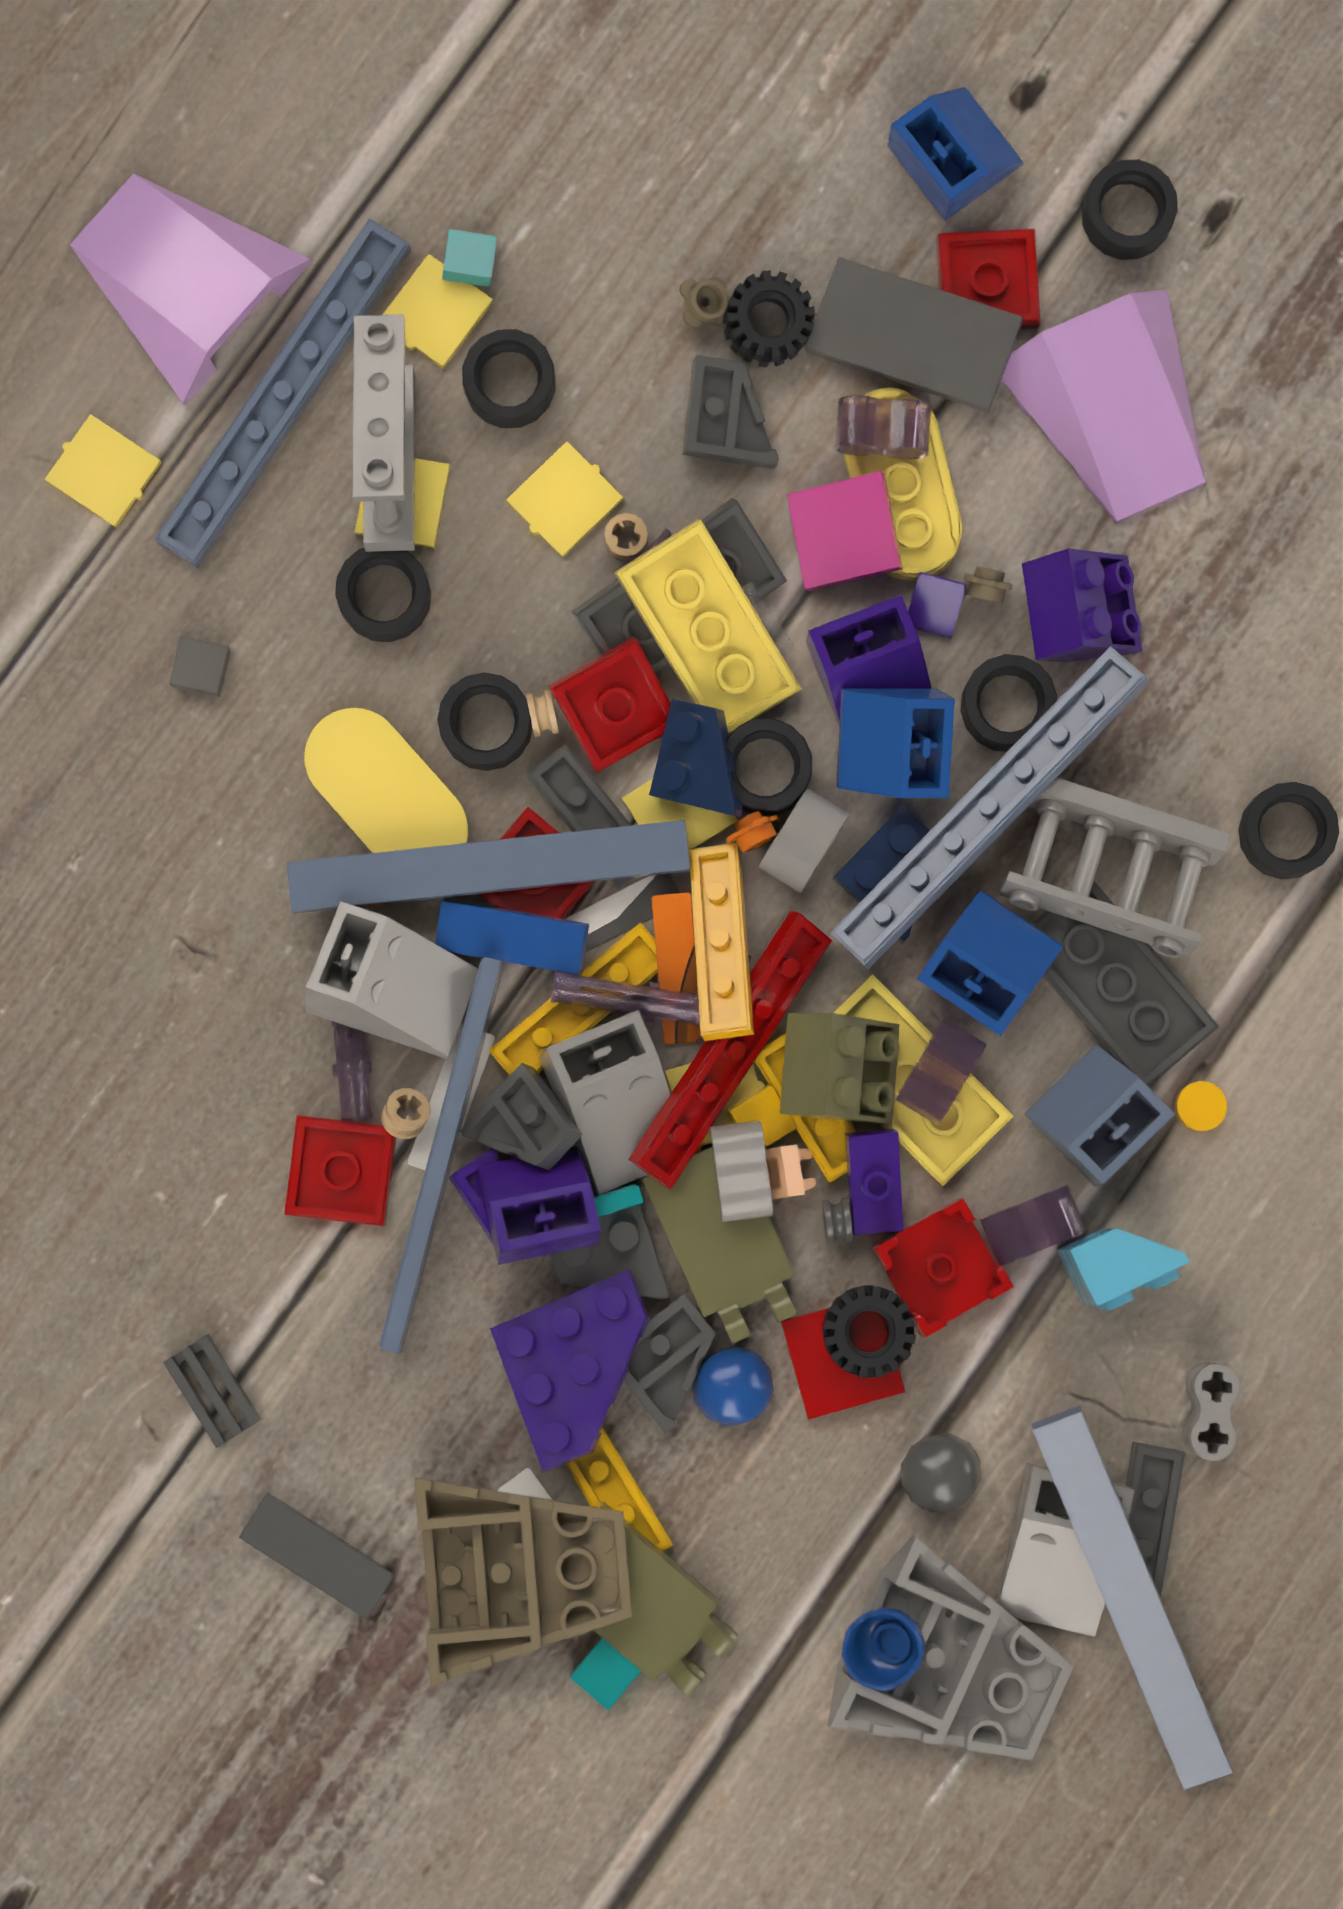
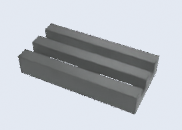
M209 1334L204 1335L192 1345L187 1346L178 1354L163 1362L216 1448L261 1420V1417ZM204 1350L244 1414L245 1418L238 1422L198 1359L196 1354ZM186 1361L228 1427L224 1432L219 1428L180 1364Z

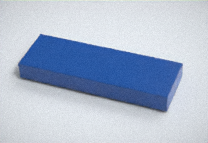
M444 899L440 905L435 944L452 953L480 958L488 957L503 962L579 975L583 972L589 923Z

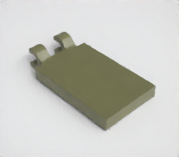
M712 1147L693 1155L672 1189L662 1186L650 1176L641 1179L703 1318L718 1312L732 1344L751 1335L740 1312V1309L767 1298L777 1323L797 1314L782 1283L796 1275L769 1216L722 1222Z
M604 1501L599 1506V1508L612 1509ZM624 1519L632 1617L595 1629L594 1631L651 1680L655 1681L664 1670L675 1686L690 1697L702 1683V1678L706 1671L686 1656L701 1638L705 1645L722 1659L735 1644L734 1640L738 1634L712 1613L718 1606L720 1599Z

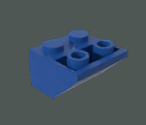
M966 87L931 95L891 124L888 148L945 221L1023 165L1022 159Z
M841 688L836 787L896 798H949L955 699L939 689Z
M980 890L945 936L917 979L1001 1036L1011 1025L1064 945L983 890Z

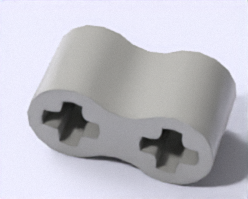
M807 788L769 847L758 868L801 893L850 814Z
M761 1121L710 1127L722 1222L773 1216L772 1196Z
M1202 1362L1190 1370L1185 1382L1186 1391L1191 1399L1192 1410L1189 1419L1184 1424L1182 1438L1187 1450L1193 1455L1209 1461H1220L1228 1457L1235 1448L1236 1432L1231 1424L1230 1411L1233 1403L1238 1398L1240 1384L1237 1375L1228 1366L1213 1362ZM1214 1372V1378L1223 1381L1222 1391H1214L1211 1399V1393L1202 1390L1203 1380H1211ZM1210 1423L1211 1429L1219 1432V1440L1210 1442L1208 1449L1207 1444L1199 1441L1198 1436L1199 1432L1208 1431Z

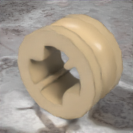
M629 513L618 514L610 519L605 527L606 549L615 559L624 562L633 561L646 551L648 546L647 526L638 516ZM625 526L633 527L634 537L639 540L635 546L630 542L629 549L620 548L618 537L613 535L618 529L623 533Z
M549 689L544 690V694L540 697H536L532 693L526 694L534 736L540 737L544 730H551L553 734L559 733L551 691Z
M411 1088L398 1089L389 1096L382 1110V1125L394 1137L399 1139L414 1138L422 1132L425 1123L429 1119L431 1113L430 1104L419 1091ZM399 1107H402V1112H405L406 1108L414 1112L415 1115L412 1121H410L409 1115L402 1119L397 1114Z

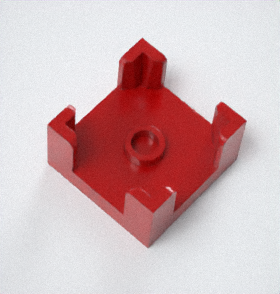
M964 1198L951 1202L871 1248L898 1297L905 1301L910 1308L909 1311L912 1317H914L915 1327L919 1334L925 1338L946 1327L947 1322L987 1299L992 1300L1014 1288L1002 1265H997L973 1223L975 1218Z

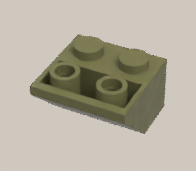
M788 1013L780 1114L818 1119L892 1124L900 1024L836 1013Z

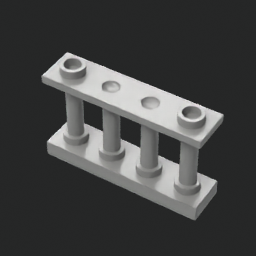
M404 314L354 316L353 502L364 501L363 544L365 552L415 550V372L413 365H405Z
M1056 777L1028 806L1037 809L1040 818L1023 874L1020 875L1009 871L1001 885L999 895L1009 898V902L1012 905L1023 910L1036 911L1040 908L1153 945V950L1164 956L1179 958L1184 955L1189 957L1200 944L1202 937L1201 933L1185 928L1202 867L1208 865L1215 867L1227 850L1231 834ZM1065 819L1083 824L1084 828L1088 831L1070 891L1041 881L1059 821ZM1113 834L1132 840L1131 842L1135 846L1118 906L1089 897L1106 838ZM1160 850L1179 855V859L1183 862L1166 922L1137 913L1154 852Z

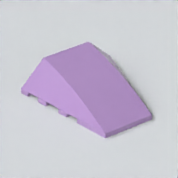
M134 173L70 244L75 254L112 303L184 406L216 371L210 358L271 290L281 298L312 263L310 258Z
M1167 289L1129 293L1039 333L1011 353L1001 382H1004L1017 398V404L1028 417L1031 416L1048 436L1047 440L1058 454L1062 453L1076 470V476L1115 523H1119L1205 484L1206 481Z

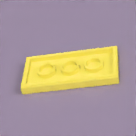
M697 519L614 572L692 702L724 711L728 736L738 726L758 718L802 689L702 520Z
M873 974L834 1012L836 1014L900 1024L892 1124L880 1125L885 1130L895 1129L898 1132L899 1144L941 1187L1014 1117Z

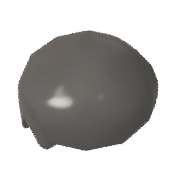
M943 1432L919 1440L915 1445L911 1446L901 1463V1481L904 1490L911 1502L921 1509H927L929 1512L941 1513L962 1506L974 1495L981 1480L980 1459L969 1442L952 1433Z

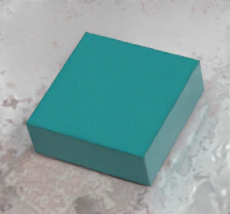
M449 229L442 280L491 287L497 236Z
M636 1184L594 1197L598 1218L644 1204L640 1188Z
M601 1637L570 1674V1678L609 1711L641 1670Z

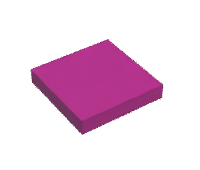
M882 471L787 494L804 589L808 592L903 569L886 478Z

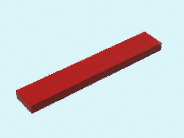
M789 912L750 972L754 1035L705 1041L628 1160L662 1186L672 1189L709 1132L710 1127L717 1120L833 941L801 913Z

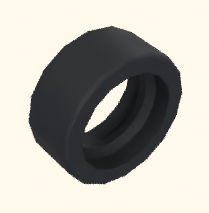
M1139 159L1117 161L1104 167L1092 180L1081 208L1083 229L1089 241L1105 255L1119 260L1142 258L1153 253L1166 240L1178 212L1177 192L1170 178L1156 165ZM1132 184L1145 189L1154 197L1158 216L1155 224L1146 233L1127 236L1114 231L1104 222L1101 215V203L1104 195L1112 187Z
M498 329L482 336L468 350L462 365L464 392L472 410L486 423L500 428H521L537 421L549 408L555 394L554 364L547 348L533 335L517 329ZM503 352H517L525 355L534 364L538 373V384L534 394L527 401L516 406H501L493 403L484 394L481 387L480 375L484 364L491 357Z
M361 548L345 560L336 578L335 596L342 616L357 634L372 641L393 642L408 637L422 625L430 610L431 589L423 566L410 552H365V548ZM379 565H389L403 571L409 578L412 586V600L407 610L398 618L389 621H375L365 616L357 607L355 600V586L360 576L369 568Z
M1004 654L987 659L973 671L962 692L960 712L965 728L978 743L993 751L1008 752L1057 701V693L1052 678L1039 663L1025 656ZM1003 675L1018 676L1027 681L1034 689L1038 700L1037 713L1032 722L1025 728L1014 732L1000 731L990 726L983 718L979 706L980 694L985 685L992 679Z
M483 672L465 676L449 688L440 702L437 721L441 739L451 755L469 768L484 771L504 768L518 759L530 742L533 727L527 699L516 684L502 675ZM484 693L497 695L505 700L513 710L515 719L513 733L507 742L496 749L487 751L474 749L466 744L458 734L456 725L458 711L464 702L474 695Z
M754 719L738 726L727 737V747L732 752L735 771L739 753L748 743L758 739H772L783 744L790 751L794 761V775L790 784L783 791L772 796H759L749 792L740 783L736 772L731 773L736 800L741 801L743 811L751 814L760 811L762 816H773L791 809L806 791L812 775V754L805 738L791 725L776 719Z
M1298 782L1275 784L1254 797L1243 811L1238 828L1240 847L1249 863L1264 875L1281 880L1300 878L1322 866L1334 852L1339 836L1337 813L1329 799L1312 786ZM1292 802L1302 805L1312 814L1316 821L1318 835L1315 845L1308 854L1299 859L1285 860L1275 857L1265 848L1261 841L1259 827L1262 817L1269 808L1278 803Z

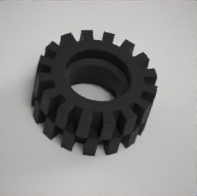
M771 270L762 271L760 277L752 274L746 277L743 284H738L728 301L723 315V324H726L724 335L726 340H732L731 349L734 353L737 354L739 351L744 353L743 360L749 364L752 359L759 361V367H767L769 362H774L775 367L783 365L786 359L792 360L797 356L813 330L814 323H812V319L815 316L814 306H809L812 297L808 290L804 293L799 290L802 283L796 278L792 283L785 280L787 273L779 271L777 277L771 276ZM762 302L777 304L786 314V329L776 336L760 334L751 323V310Z
M862 1285L846 1290L845 1293L832 1302L824 1317L825 1321L822 1331L828 1354H830L838 1366L858 1377L879 1378L887 1373L896 1371L904 1360L909 1358L912 1345L915 1344L914 1326L916 1325L914 1317H912L909 1311L910 1308L897 1294L882 1287ZM865 1311H873L880 1314L886 1320L889 1329L885 1344L878 1350L870 1352L858 1349L852 1343L849 1336V1327L852 1320L858 1314Z

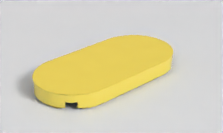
M882 388L871 391L862 396L853 405L843 424L841 448L849 479L882 471L885 474L903 567L902 570L886 574L901 580L916 581L920 572L936 575L950 564L958 550L962 537L961 517L938 423L931 408L922 400L919 401L916 397L911 396L909 392L899 388Z
M347 708L329 714L312 730L304 753L308 777L317 791L372 853L467 843L469 835L467 816L460 802L384 717L367 709Z

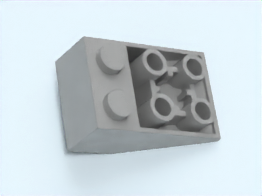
M340 901L305 987V1012L449 1059L470 1003L478 968L387 916Z
M639 1010L547 1047L539 1057L556 1099L583 1134L575 1143L598 1196L647 1175L628 1159L671 1095L659 1056Z
M1026 1463L997 1603L1016 1619L1095 1636L1105 1601L1049 1468ZM1113 1482L1125 1514L1129 1519L1134 1489Z

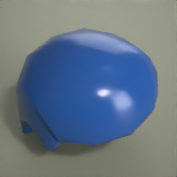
M741 1347L727 1348L705 1358L692 1384L695 1404L704 1416L709 1420L726 1426L747 1423L758 1417L766 1410L774 1391L770 1368L760 1355L749 1349L744 1350Z
M879 1607L861 1615L848 1627L845 1632L841 1655L848 1674L863 1687L882 1691L892 1690L911 1678L922 1665V1658L925 1656V1640L918 1623L905 1612L898 1609Z

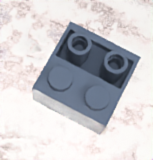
M1095 1045L1024 1115L1093 1186H1100L1108 1181L1175 1114L1137 1075L1098 1045Z

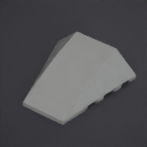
M913 1535L880 1571L861 1615L879 1607L898 1609L905 1612L918 1623L925 1640V1656L922 1658V1665L903 1684L892 1690L882 1691L866 1688L848 1674L844 1660L841 1657L837 1665L828 1726L842 1730H848L849 1728L868 1731L873 1735L891 1738L898 1736L916 1739L922 1743L940 1746L942 1744L959 1746L970 1751L1032 1761L1074 1666Z

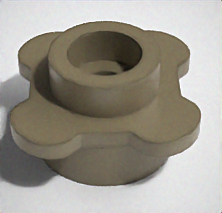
M712 277L701 282H696L694 279L685 280L681 284L679 291L685 299L686 311L683 314V320L686 325L691 328H696L701 323L712 322L716 326L723 325V315L729 301L724 281L719 277ZM702 298H706L708 300L707 307L702 306Z
M976 566L974 575L964 574V580L968 581L965 595L1003 603L1006 589L1012 590L1013 585L1004 582L1005 572Z

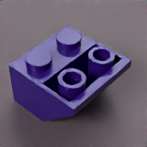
M1068 548L1022 563L1036 660L1073 662L1096 659L1110 646L1120 655L1134 654L1142 651L1140 639L1141 622L1136 613L1133 593L1134 576L1129 566L1128 556Z
M902 595L808 630L806 645L838 725L840 724L841 688L932 689L920 639Z
M576 1146L571 1147L550 1171L519 1158L479 1165L477 1167L498 1265L598 1244L601 1228L589 1177Z

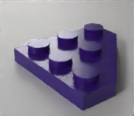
M629 1270L490 1328L542 1471L548 1472L593 1453L601 1436L600 1430L611 1404L615 1403L630 1366L628 1364L640 1337L642 1338L650 1320L633 1273Z

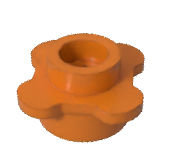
M760 811L747 815L734 823L737 832L728 836L726 841L728 844L736 841L743 854L751 852L777 837L778 834L772 824L778 821L779 818L777 814L771 817H763Z

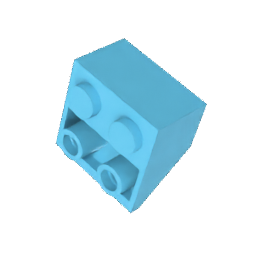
M1118 1228L1100 1229L1057 1250L1082 1305L1098 1306L1099 1310L1106 1309V1311L1115 1309L1135 1299L1131 1290L1141 1285L1145 1289L1149 1287L1156 1289L1180 1278L1181 1275L1178 1268L1190 1263L1186 1253Z

